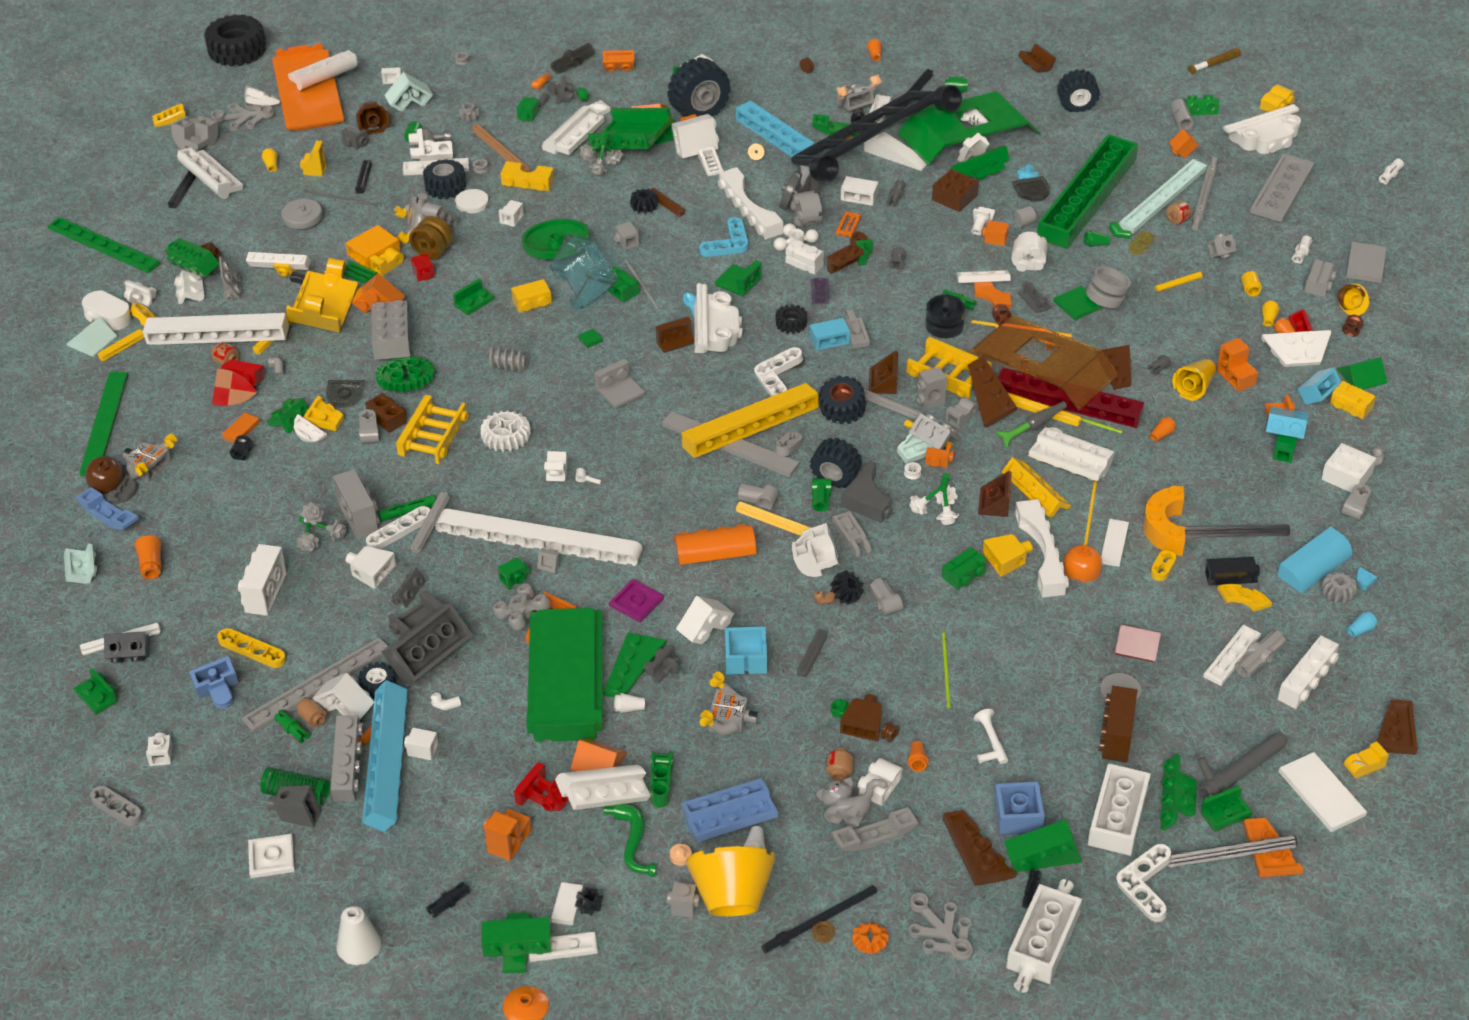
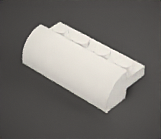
M349 50L289 73V80L297 85L298 90L305 89L356 68V54Z
M582 106L543 142L542 150L553 154L561 152L570 155L588 138V133H593L604 123V116L592 113L590 106Z
M192 147L178 150V161L220 198L226 199L229 197V193L243 190L244 184L204 150L195 151Z
M1045 427L1039 433L1037 442L1029 450L1028 456L1035 458L1037 461L1049 463L1054 467L1068 470L1073 474L1085 476L1090 480L1099 481L1108 472L1113 460L1114 451Z
M637 764L560 773L555 779L562 797L569 798L573 810L648 801L651 796L643 780L646 772Z

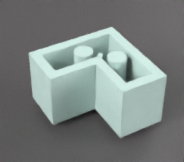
M404 71L385 94L390 106L399 111H403L411 100L424 106L433 96L427 84Z

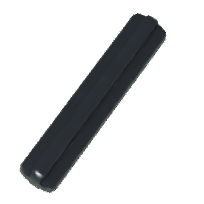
M363 160L355 186L356 194H363L372 166L370 160Z

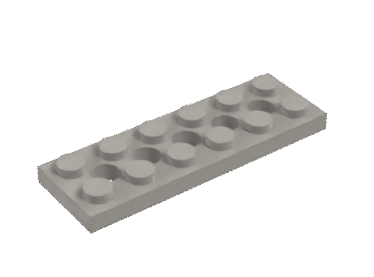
M1282 154L1251 206L1250 213L1283 222L1313 170L1315 162Z

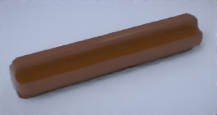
M650 189V191H655L658 203L678 217L685 214L683 207L657 189Z

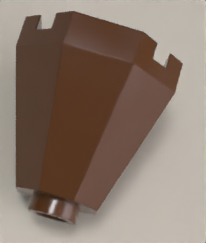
M365 101L356 113L357 127L361 131L363 129L366 130L367 135L383 133L385 128L390 125L388 109L378 102ZM379 126V129L368 130L370 127Z

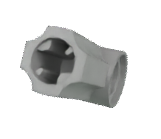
M741 484L738 499L756 503L759 508L764 507L771 510L779 493L771 485L759 488Z
M878 578L870 584V591L877 600L879 610L883 611V616L903 609L899 594L893 593L886 580Z

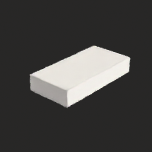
M561 882L551 917L552 923L574 925L578 907H575L578 891L583 893V885Z

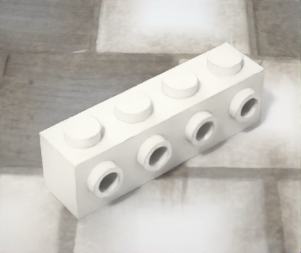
M1320 635L1281 684L1278 700L1295 709L1298 708L1302 701L1305 702L1310 691L1317 687L1322 676L1325 677L1331 664L1334 665L1338 660L1339 653L1337 651L1339 644Z

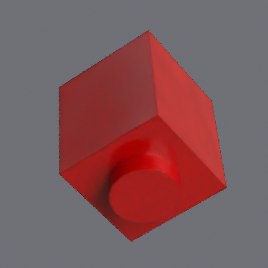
M427 253L410 258L412 271L418 282L434 278L433 264Z

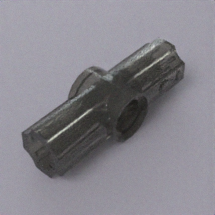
M590 43L574 51L568 49L564 52L563 57L551 63V68L556 74L570 67L576 68V66L582 65L583 60L594 55L595 50Z

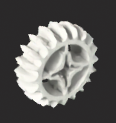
M500 410V413L493 412V416L488 415L481 425L482 441L485 446L488 445L489 449L494 448L495 452L499 449L503 453L505 449H508L510 453L512 448L518 450L519 446L524 447V444L528 443L531 435L529 421L526 417L522 416V413L517 414L516 411L509 412L507 410L502 412Z

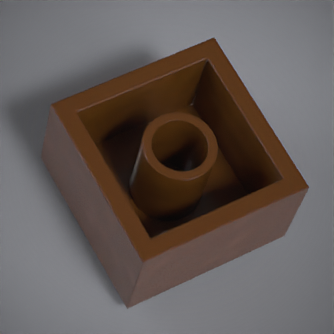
M950 169L933 184L932 201L960 212L978 196L979 181Z

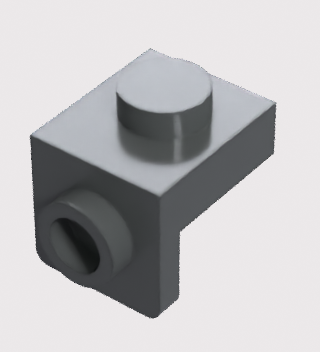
M346 128L341 131L342 142L345 146L358 150L368 142L367 131L364 129L359 133Z

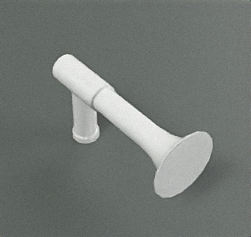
M992 709L981 710L974 716V721L981 722L985 727L994 750L985 754H978L977 760L979 764L993 759H998L999 764L1008 762V758L992 726L991 717L994 715V710Z

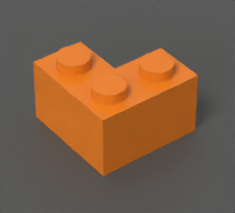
M378 273L357 290L352 304L363 313H367L371 309V304L394 302L396 300L403 301L405 295Z
M1240 338L1221 344L1216 370L1238 392L1256 385L1258 376L1257 370L1247 362L1250 348Z
M507 809L504 814L495 811L490 818H487L483 826L488 853L511 861L532 830L531 818Z

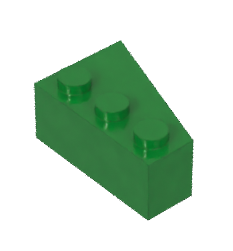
M1066 819L1004 841L1015 872L1083 862Z

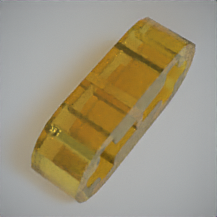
M1147 231L1140 232L1130 242L1129 252L1134 255L1143 254L1152 245L1153 234Z

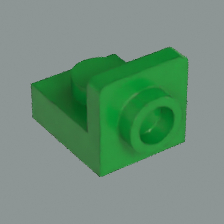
M872 239L856 241V245L864 250V255L858 257L859 266L866 265V259H869V254L873 253Z

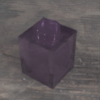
M811 278V304H829L828 278Z

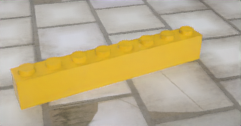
M804 383L681 432L682 448L693 458H696L819 408L818 392L807 383Z

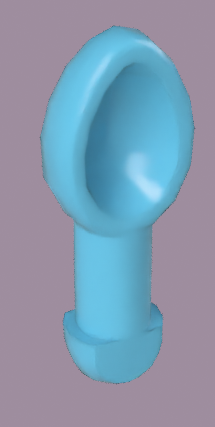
M685 293L683 295V303L691 309L694 316L695 296L691 293Z

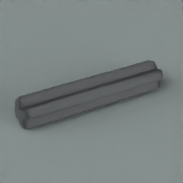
M819 629L816 632L797 669V675L802 677L808 676L827 639L826 631Z

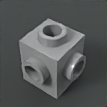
M1225 233L1215 235L1216 239L1207 241L1211 258L1220 256L1222 259L1231 256L1230 253L1236 251V241L1232 234L1227 236Z

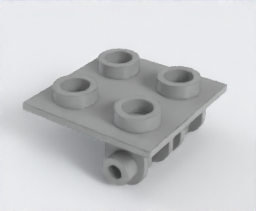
M220 256L219 262L224 298L227 301H232L235 298L241 300L242 289L239 284L241 278L238 273L232 271L230 264Z

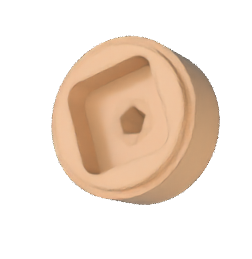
M676 844L670 849V860L675 865H686L687 857L692 855L690 847L685 844Z

